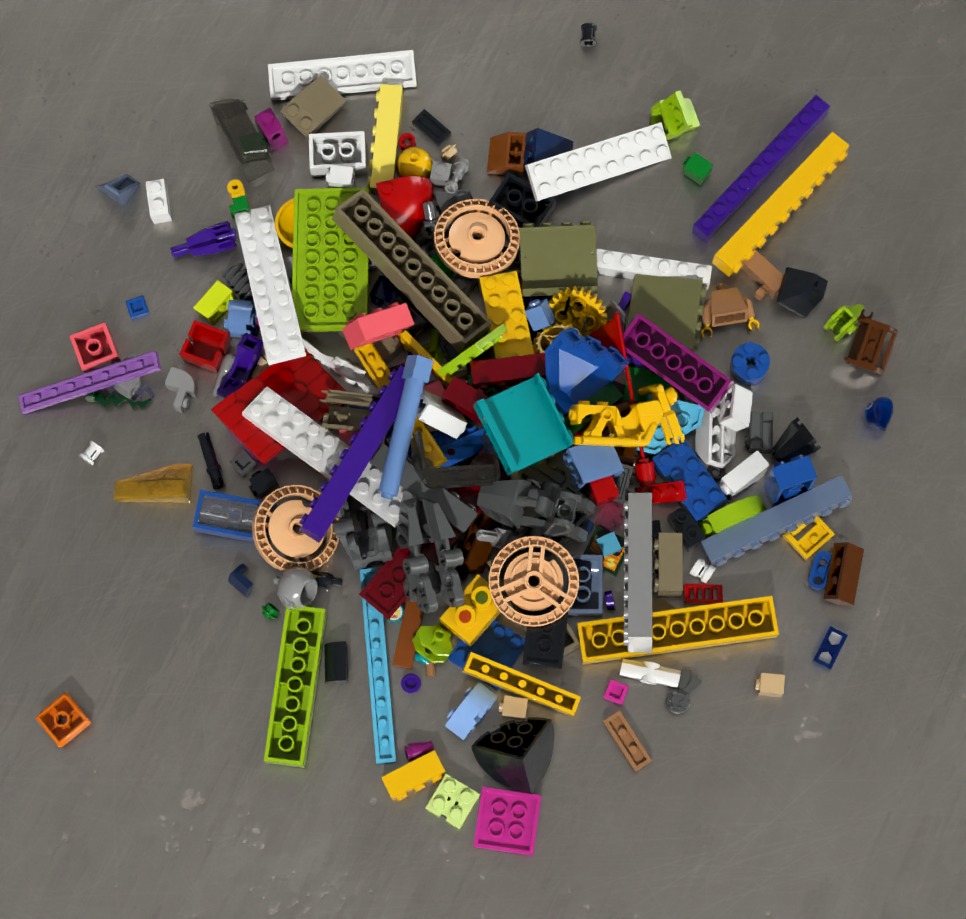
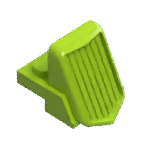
M681 91L674 92L665 100H659L650 108L652 112L650 114L649 126L662 122L666 140L676 138L684 132L696 129L700 125L691 100L689 98L684 99Z

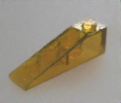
M173 464L115 482L114 502L191 503L193 465Z

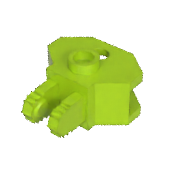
M857 303L851 308L848 305H844L836 309L824 325V329L828 331L831 328L836 334L834 339L838 342L847 333L850 335L857 329V318H859L864 307Z
M441 622L434 626H421L412 639L415 650L431 663H444L453 650L450 641L452 632L449 629L447 632L442 629L444 625ZM427 648L431 653H427L425 649Z

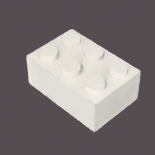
M365 132L309 134V161L312 177L326 176L327 171H330L331 165L353 167L355 175L367 174Z

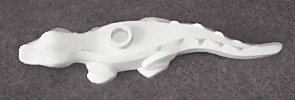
M302 337L304 348L315 359L321 361V364H325L329 369L334 370L335 373L346 377V382L353 385L357 383L366 394L374 395L377 398L381 397L378 395L380 392L365 367L359 366L358 362L346 357L343 359L339 356L332 357L325 354Z

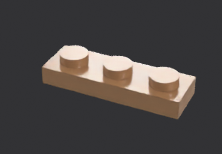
M620 710L603 721L635 772L652 762Z

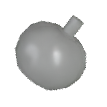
M294 567L288 569L281 578L276 576L273 580L277 584L276 594L283 606L288 607L290 610H293L294 606L298 609L309 606L316 596L318 588L316 578L306 568Z

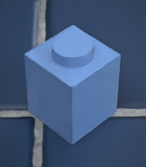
M547 299L531 301L524 311L533 331L550 326L556 319Z

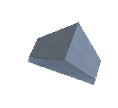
M124 174L110 182L95 187L125 206L141 183L128 174Z

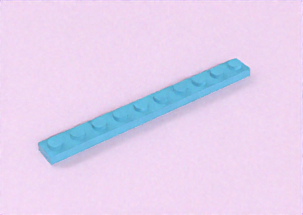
M379 567L359 569L361 591L376 575ZM362 598L376 764L396 762L384 616Z

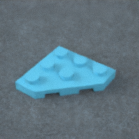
M648 394L647 401L653 400L652 394ZM677 400L670 406L677 416L684 436L701 426L705 409L700 405ZM660 423L649 445L643 447L644 452L657 454L668 446L665 442Z

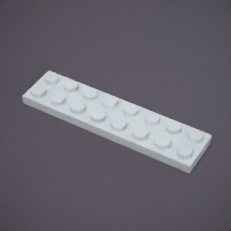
M413 50L268 64L271 101L293 99L320 75L339 94L380 90V84L401 85L403 88L417 87Z
M662 122L536 161L525 165L535 201H540L672 157Z

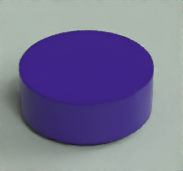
M612 590L605 591L604 596L607 609H616Z
M410 673L402 678L401 686L406 693L414 694L419 691L421 681L416 674Z

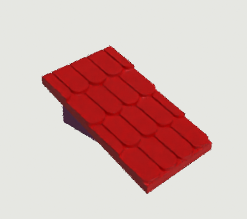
M306 350V356L272 364L257 377L251 379L210 409L225 425L230 436L256 463L260 461L264 465L286 449L242 416V412L266 387H269L318 424L323 421L324 414L329 413L330 406L329 403L320 401V399L325 400L327 396L326 393L321 391H329L330 389L346 391ZM337 403V406H340V407H342V406L345 405V404Z

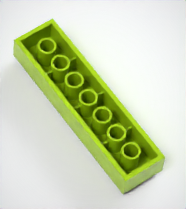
M294 606L293 610H290L286 607L263 760L266 763L306 767L327 620L326 609L306 606L298 609Z

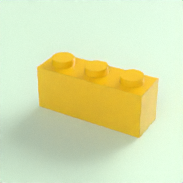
M435 750L381 778L392 800L397 799V801H401L408 797L407 793L413 790L418 792L426 788V783L430 781L436 783L442 780L446 772Z

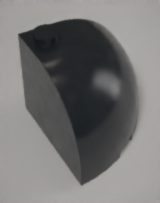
M529 717L527 721L521 722L512 720L500 724V728L491 733L487 731L471 746L478 764L489 776L506 787L532 794L546 774L554 748L553 723L551 719Z

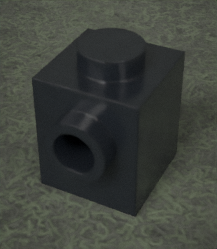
M269 468L263 471H256L251 475L252 478L249 479L251 483L248 486L254 496L258 495L260 499L280 488Z

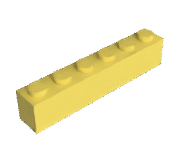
M380 84V91L376 92V102H379L378 108H375L374 119H377V124L373 125L375 142H371V153L374 154L373 159L369 161V170H372L371 177L368 176L367 187L371 189V194L378 195L376 183L395 179L403 104V86Z

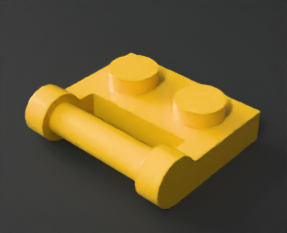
M819 517L815 518L814 523L816 525L798 541L794 537L807 526L805 524L798 526L791 533L785 532L782 534V537L805 561L835 535Z

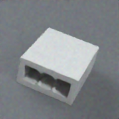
M423 389L417 412L418 420L457 439L465 431L467 425L462 413L441 401L442 398Z
M757 450L721 478L719 488L731 502L766 475L770 464Z

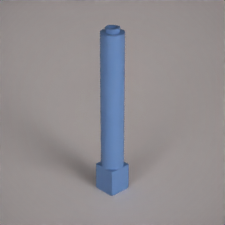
M407 355L402 375L405 382L378 490L382 498L392 500L393 497L398 495L424 383L429 382L434 360L420 355Z

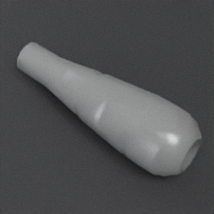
M228 353L223 357L211 395L218 397L217 389L230 372L236 355Z

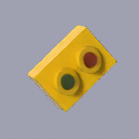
M479 574L464 589L463 605L454 608L449 607L439 618L446 628L470 648L501 613L492 600L489 583Z

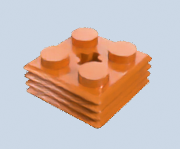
M66 692L35 717L56 745L61 748L91 724L89 718ZM61 716L67 717L65 724H60Z

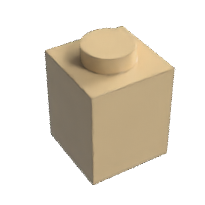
M761 673L759 678L755 679V689L758 690V695L782 697L784 695L785 675Z
M504 695V700H500L499 712H502V718L525 721L528 699Z

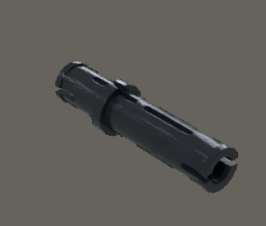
M204 432L197 437L206 462V472L210 476L213 489H220L225 486L220 471L222 469L218 465L210 434L206 432L205 435Z

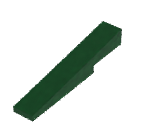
M610 382L586 401H590V405H597V402H608V406H613L624 396ZM569 414L564 417V424L567 430L571 431L573 437L590 424L592 414L586 415L582 419L581 424L570 425ZM543 460L532 464V466H533V467L537 466V465H538L540 462H542Z

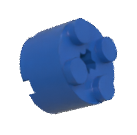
M752 342L739 346L734 351L730 362L732 377L742 385L748 386L760 383L765 378L769 369L770 356L762 346Z

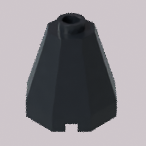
M798 417L789 424L773 447L775 452L772 455L778 462L784 461V463H788L796 456L803 455L804 457L817 452L821 448L820 445H814L817 441L803 423L798 424L800 421Z

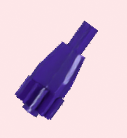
M221 222L204 228L186 238V243L171 247V254L175 258L188 253L198 256L227 251L237 247V233L231 227L230 222Z

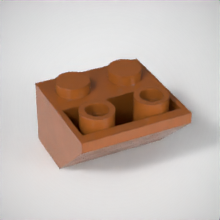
M506 132L490 137L487 173L507 175L510 172L515 176H524L523 155L525 153V137L527 133Z

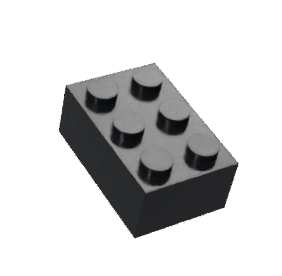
M508 172L489 200V203L492 206L496 205L497 209H506L514 217L519 228H523V224L534 223V227H542V223H546L556 209V199L549 197L535 201L531 185Z

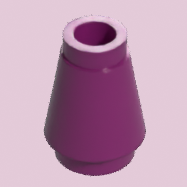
M432 741L411 742L404 746L408 761H414L434 750Z

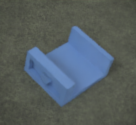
M577 445L568 448L563 454V462L568 467L571 473V481L576 485L577 490L587 483L611 475L613 478H616L624 471L614 446Z

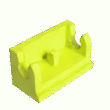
M217 280L193 308L199 313L200 317L214 326L228 310L229 300L237 299L231 289Z

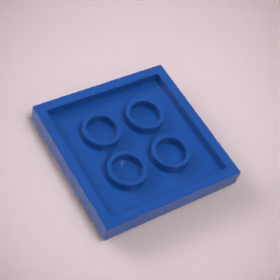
M494 620L471 648L460 639L449 656L448 661L463 669L468 654L472 652L513 668L524 650L525 638ZM482 681L483 683L487 684L496 691H498L500 688L485 681Z

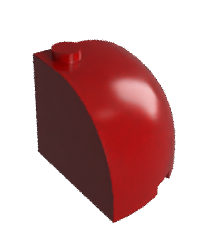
M410 176L376 183L380 206L410 238L421 231L420 227L423 226V220H425L423 203L427 201L434 202V189L431 180L424 177Z

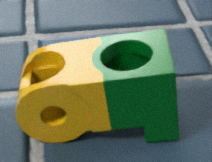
M237 179L231 180L227 185V190L234 205L229 206L230 213L234 219L235 213L249 212L250 209L242 182Z

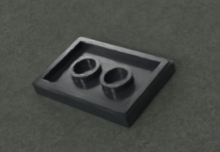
M546 608L540 611H529L528 615H544L553 611L556 608ZM568 612L553 623L537 627L527 626L522 665L562 669Z

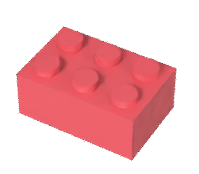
M396 302L387 306L388 308L384 310L381 307L371 311V314L366 315V313L355 316V319L348 321V325L342 330L350 350L398 335L413 326L414 322L407 304L399 305Z

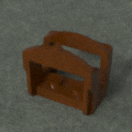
M863 309L859 318H857L860 324L848 358L844 357L843 360L848 362L849 365L861 367L883 376L892 354L898 330L890 325L872 320L873 312L868 317L864 316L865 309ZM887 333H892L881 367L878 368L876 364Z

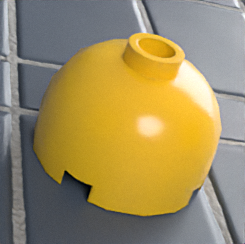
M409 147L403 150L396 163L398 175L400 178L417 176L429 179L433 165L429 153L419 147Z

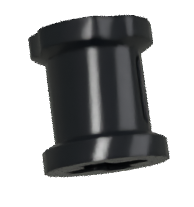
M593 23L582 24L580 44L585 47L595 46L597 44L595 39L597 25Z

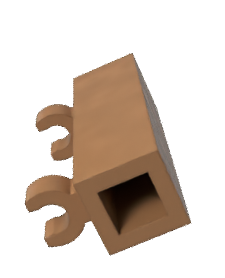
M754 250L755 254L749 261L745 260L742 263L743 267L741 269L760 286L754 295L757 300L760 301L766 293L774 298L780 291L784 275L758 251Z

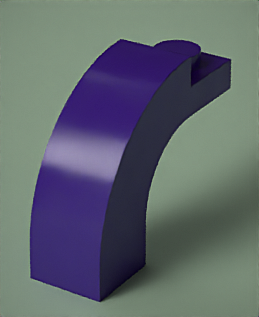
M248 333L244 335L237 345L236 357L232 368L217 389V395L226 398L250 381L252 372L260 358L263 340Z

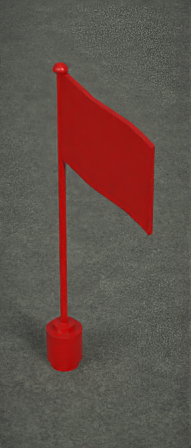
M616 312L613 315L614 318L609 323L593 331L589 336L601 341V345L606 348L610 346L616 348L627 360L619 318L621 314ZM627 365L625 373L632 405L635 404L629 367ZM639 447L641 459H638V463L634 464L637 482H640V487L651 486L655 484V479H657L654 461H649V458H645L643 447Z

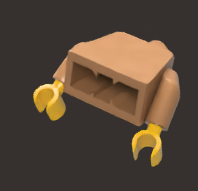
M725 283L718 284L716 291L711 292V298L707 299L704 304L702 338H704L703 332L706 330L710 331V338L712 337L713 331L710 328V324L712 327L747 322L749 319L746 326L747 330L752 331L751 323L755 324L757 330L760 324L754 319L755 312L752 301L744 294H741L737 288H727Z

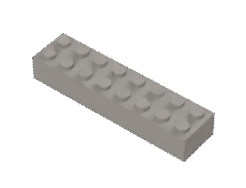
M628 493V500H624V645H628V653H652V493Z

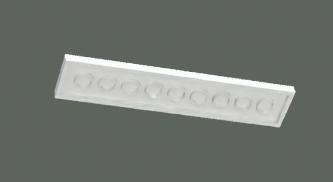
M267 205L251 209L249 212L235 213L234 216L268 365L306 356L278 235L275 230L271 206Z
M266 387L242 412L244 418L248 419L329 480L332 477L329 473L335 464L339 466L342 461L339 458L345 448H350V446L325 428H322L320 424L269 387ZM369 461L350 495L393 527H396L399 521L401 501L416 497L400 486L397 497H393L392 500L382 498L378 490L383 472L372 466Z

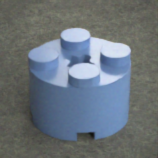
M229 300L228 318L226 317L224 320V328L228 329L230 336L243 338L246 333L257 336L259 328L255 320L257 313L254 301Z

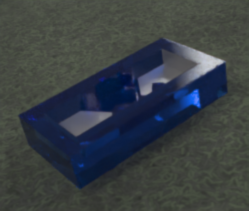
M830 626L812 662L830 671L848 635Z

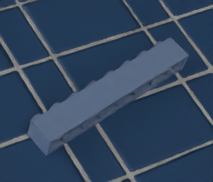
M842 475L702 540V549L712 566H721L727 562V559L732 557L738 558L745 553L744 551L751 548L752 550L757 549L768 540L774 541L785 532L791 533L802 524L808 525L814 522L816 517L821 515L823 517L827 516L838 507L844 508L848 506L852 501V493Z

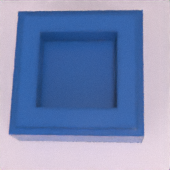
M143 295L125 301L132 320L149 314Z

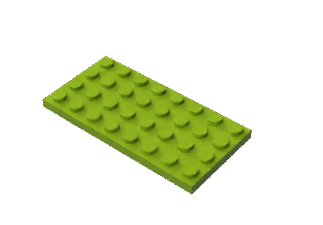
M369 187L294 190L292 298L300 332L343 331L342 329L348 325L347 322L355 319V316L362 313L368 315L369 258L340 229L332 218L335 208L361 189H364L370 195Z

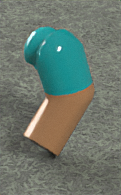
M416 652L414 655L415 660L425 664L426 676H436L435 663H431Z

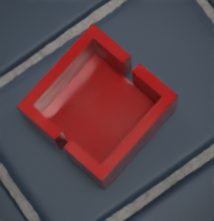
M194 320L188 333L189 339H185L179 354L183 361L218 373L223 359L222 354L226 355L232 338L226 331Z

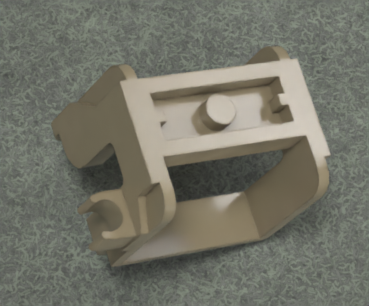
M331 389L329 391L322 390L321 392L326 393L327 396L325 400L320 399V401L330 404L329 413L324 414L322 428L330 431L337 429L360 432L361 428L352 426H359L364 416L368 418L371 411L337 406V403L370 408L374 400L378 402V398L371 394Z

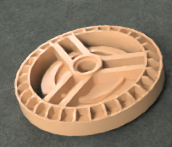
M469 199L457 202L442 213L435 226L434 247L438 257L447 268L464 277L479 279L480 277L499 274L512 264L519 250L520 231L514 217L506 209L502 208L499 210L496 208V205L492 206L488 200ZM455 219H457L450 228L449 238L444 239L446 229ZM502 225L509 236V246L504 253L502 250L505 244V232ZM461 253V255L459 256V258H457V257H456L455 255H453V254Z
M303 485L284 486L267 495L256 509L252 523L253 540L260 555L274 568L283 572L294 567H303L312 571L326 563L333 555L339 538H336L333 523L327 530L326 541L322 550L312 560L310 555L320 547L324 537L318 543L301 531L299 534L293 531V525H297L300 529L302 526L299 524L301 518L305 513L309 514L312 510L310 507H305L301 500L287 501L279 505L273 513L269 512L271 507L282 498L300 497L312 502L314 497H320L321 493ZM267 517L270 518V519H269V523H266V518H267ZM265 528L268 529L273 546L283 555L293 558V561L282 558L272 549L267 540ZM304 557L305 562H300L299 558Z
M522 537L507 544L495 557L489 573V590L495 606L506 618L523 626H544L560 619L573 605L579 588L578 570L572 556L559 543L545 537ZM533 547L541 548V552H533ZM529 548V552L519 555L509 564L504 576V586L499 587V575L505 561L513 553ZM545 549L555 554L564 564L568 575L566 594L562 592V571L554 559L549 562L544 560ZM531 576H536L539 579V585L536 587L530 586L528 579ZM504 590L506 591V594L508 595V597L505 598V599L503 598V596H502V594H501V592L504 591ZM559 596L564 598L561 604L556 602ZM512 601L516 606L527 611H540L551 605L557 608L544 615L529 616L515 611L507 602Z

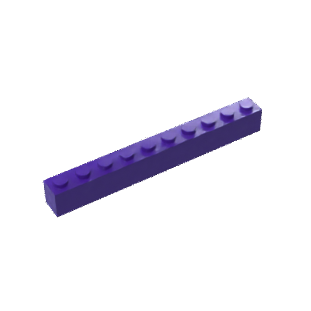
M815 95L695 222L692 233L707 244L826 117L830 105Z
M401 365L398 370L393 369L388 379L391 381L388 386L383 385L378 393L381 396L379 401L374 400L370 406L369 411H371V414L368 418L364 416L359 424V427H361L360 432H354L349 440L352 445L349 449L345 448L339 457L342 460L339 466L336 464L333 466L329 473L332 476L329 482L324 481L319 489L322 492L320 497H314L309 505L312 510L309 514L305 513L299 522L302 525L299 531L318 543L324 537L396 419L405 379L402 378L404 367Z

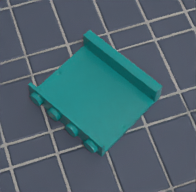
M539 373L533 378L490 398L480 399L473 405L508 476L556 454L574 443L573 435L569 429L567 430L564 424L565 419L562 413L558 412L555 406L556 401L549 394L547 383L543 377H540Z

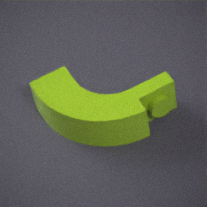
M753 495L713 512L707 516L708 518L697 525L705 535V539L767 509L760 495Z

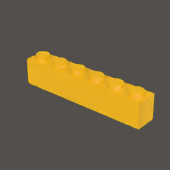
M472 652L468 654L461 671L568 716H574L581 699L578 695Z

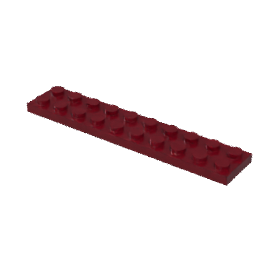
M484 447L447 491L449 493L451 491L457 493L461 497L460 501L464 504L468 502L477 509L475 512L479 514L482 510L477 505V500L482 482L508 480L511 475H507L499 457L487 447ZM452 525L450 526L456 537L449 539L450 547L462 534ZM435 542L423 543L421 554H424L427 559L437 564L438 557ZM399 546L392 555L393 560L386 562L359 593L363 599L388 620L407 599L403 588V582L406 577L403 570V560L410 558L409 548L401 549Z

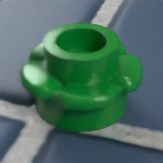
M268 602L265 606H262V614L267 619L278 618L277 615L280 611L273 604Z

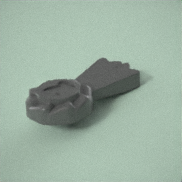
M682 669L678 690L671 691L666 698L667 708L674 714H682L687 711L690 706L689 694L702 683L696 675L688 683L692 670Z

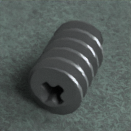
M242 263L229 268L223 274L226 282L230 283V287L234 289L236 294H239V299L254 301L249 278L246 275L247 269L241 270L243 267Z

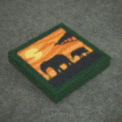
M596 526L583 555H602L596 539L611 532ZM617 534L615 535L622 550L605 558L603 557V572L616 577L624 561V538Z

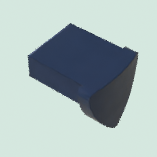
M243 563L230 573L228 582L247 597L252 591L253 583L243 575L247 569V566Z

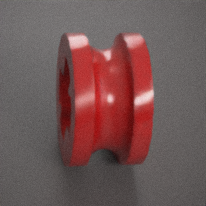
M411 133L402 134L399 138L400 148L405 150L409 147H415V137ZM408 139L410 141V145L406 146L404 140Z

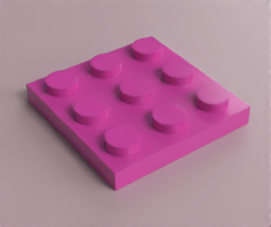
M482 787L473 847L533 856L541 795Z

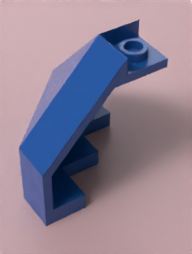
M572 327L561 331L545 350L547 390L554 397L557 410L563 415L569 414L571 405L578 404V401H586L608 383L613 382L629 364L616 348L612 346L606 348L601 345V341L589 335L585 338L579 335V331Z

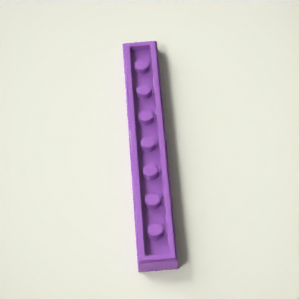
M152 351L20 394L18 396L21 413L27 414L159 371L161 366L158 352Z

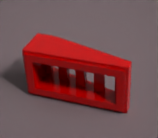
M684 584V605L723 603V587L716 584ZM690 590H694V599H690ZM698 590L702 592V599H698ZM705 590H709V599H706ZM713 590H717V600H713Z

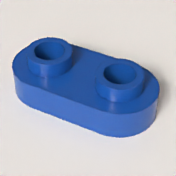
M826 551L816 554L809 573L808 583L815 590H821L826 587L832 556ZM824 559L826 565H821L820 560ZM814 578H820L821 583H815Z

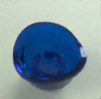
M880 397L870 402L866 407L865 420L869 426L886 431L887 425L893 416V403L889 398Z

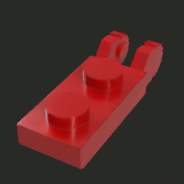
M684 480L655 483L651 486L634 488L637 493L645 491L652 493V504L684 501L687 499Z

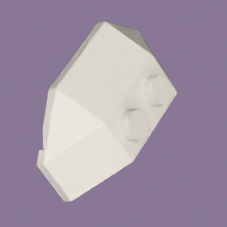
M720 401L712 413L704 410L701 426L696 428L695 452L706 464L724 468L736 455V431L719 423Z

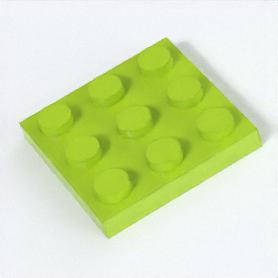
M504 324L500 325L440 368L438 373L441 377L447 373L451 376L459 368H462L503 338L502 333L508 329Z

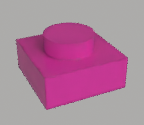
M611 679L603 698L622 706L629 686Z

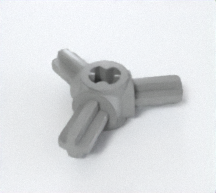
M496 526L492 531L478 529L476 532L477 540L490 542L493 547L503 549L507 544L520 538L515 536L513 530Z

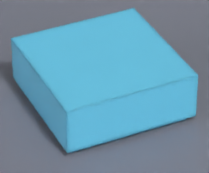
M614 531L596 539L604 558L622 550Z

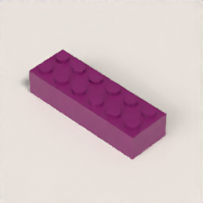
M639 313L623 333L625 351L709 413L714 411L734 384L730 378Z

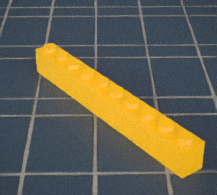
M831 132L715 254L712 263L728 277L733 272L738 273L743 267L742 263L745 260L749 261L755 254L754 250L757 247L761 248L766 243V237L769 234L771 236L774 235L779 228L778 225L781 222L784 224L790 217L789 213L792 210L796 211L801 206V200L804 197L806 199L809 198L814 191L813 188L816 185L819 187L825 180L824 176L827 173L831 174L837 167L836 163L844 161L848 156L847 150L850 145L834 132Z

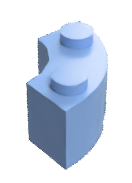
M480 682L475 687H469L464 694L466 698L457 709L453 708L447 716L449 720L445 726L463 741L490 710L498 697Z

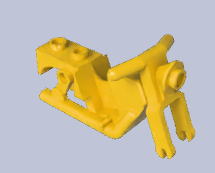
M662 384L639 388V395L652 393L653 400L630 405V413L621 418L618 408L616 406H608V402H597V405H590V401H578V404L571 405L569 410L570 425L581 424L582 419L589 414H592V420L587 430L583 432V436L573 437V444L644 447L651 442L659 423L666 444L671 445L670 438H672L674 444H679L678 437L681 443H683L685 436L681 431L675 412L670 408L677 401V392L673 387L664 390ZM605 425L609 428L612 437H602Z

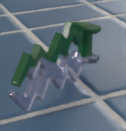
M148 384L135 392L139 397L136 400H133L132 397L128 399L123 395L117 399L114 393L104 400L101 393L95 397V392L88 393L85 399L88 402H97L104 408H107L111 403L117 407L124 401H128L133 409L137 405L143 409L152 402V399L142 401L141 395L146 391L152 398L155 395ZM114 385L106 388L109 394L116 390Z

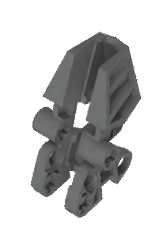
M525 480L482 482L477 505L487 516L519 534L520 527L531 529L529 536L545 538L557 536L586 543L588 532L581 527H575L573 521L576 512L593 515L595 504L588 499H582V495L560 488L558 484L546 481L542 482L541 490L531 488V481ZM523 507H535V511L545 517L546 521L524 516Z
M349 494L336 515L337 518L341 517L342 519L332 523L336 538L340 539L353 563L354 570L366 568L367 564L373 561L385 563L393 560L392 525L370 510L374 528H369L366 510H369V508ZM356 513L357 520L361 526V531L357 533L355 532L351 514Z
M424 497L401 501L395 538L401 549L409 548L410 558L403 560V570L406 574L403 588L406 598L409 602L417 601V608L424 613L436 612L438 609L437 597L442 595L443 602L450 607L462 606L464 595L455 566L462 565L464 557L460 548L450 549L449 539L456 537L439 504ZM435 542L438 566L427 559L424 554H421L423 543Z

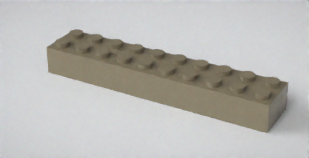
M361 189L335 208L332 220L460 354L488 333L492 322L364 189Z

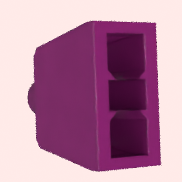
M271 108L254 116L255 123L272 152L288 144L283 127ZM275 134L279 135L277 138L272 139Z

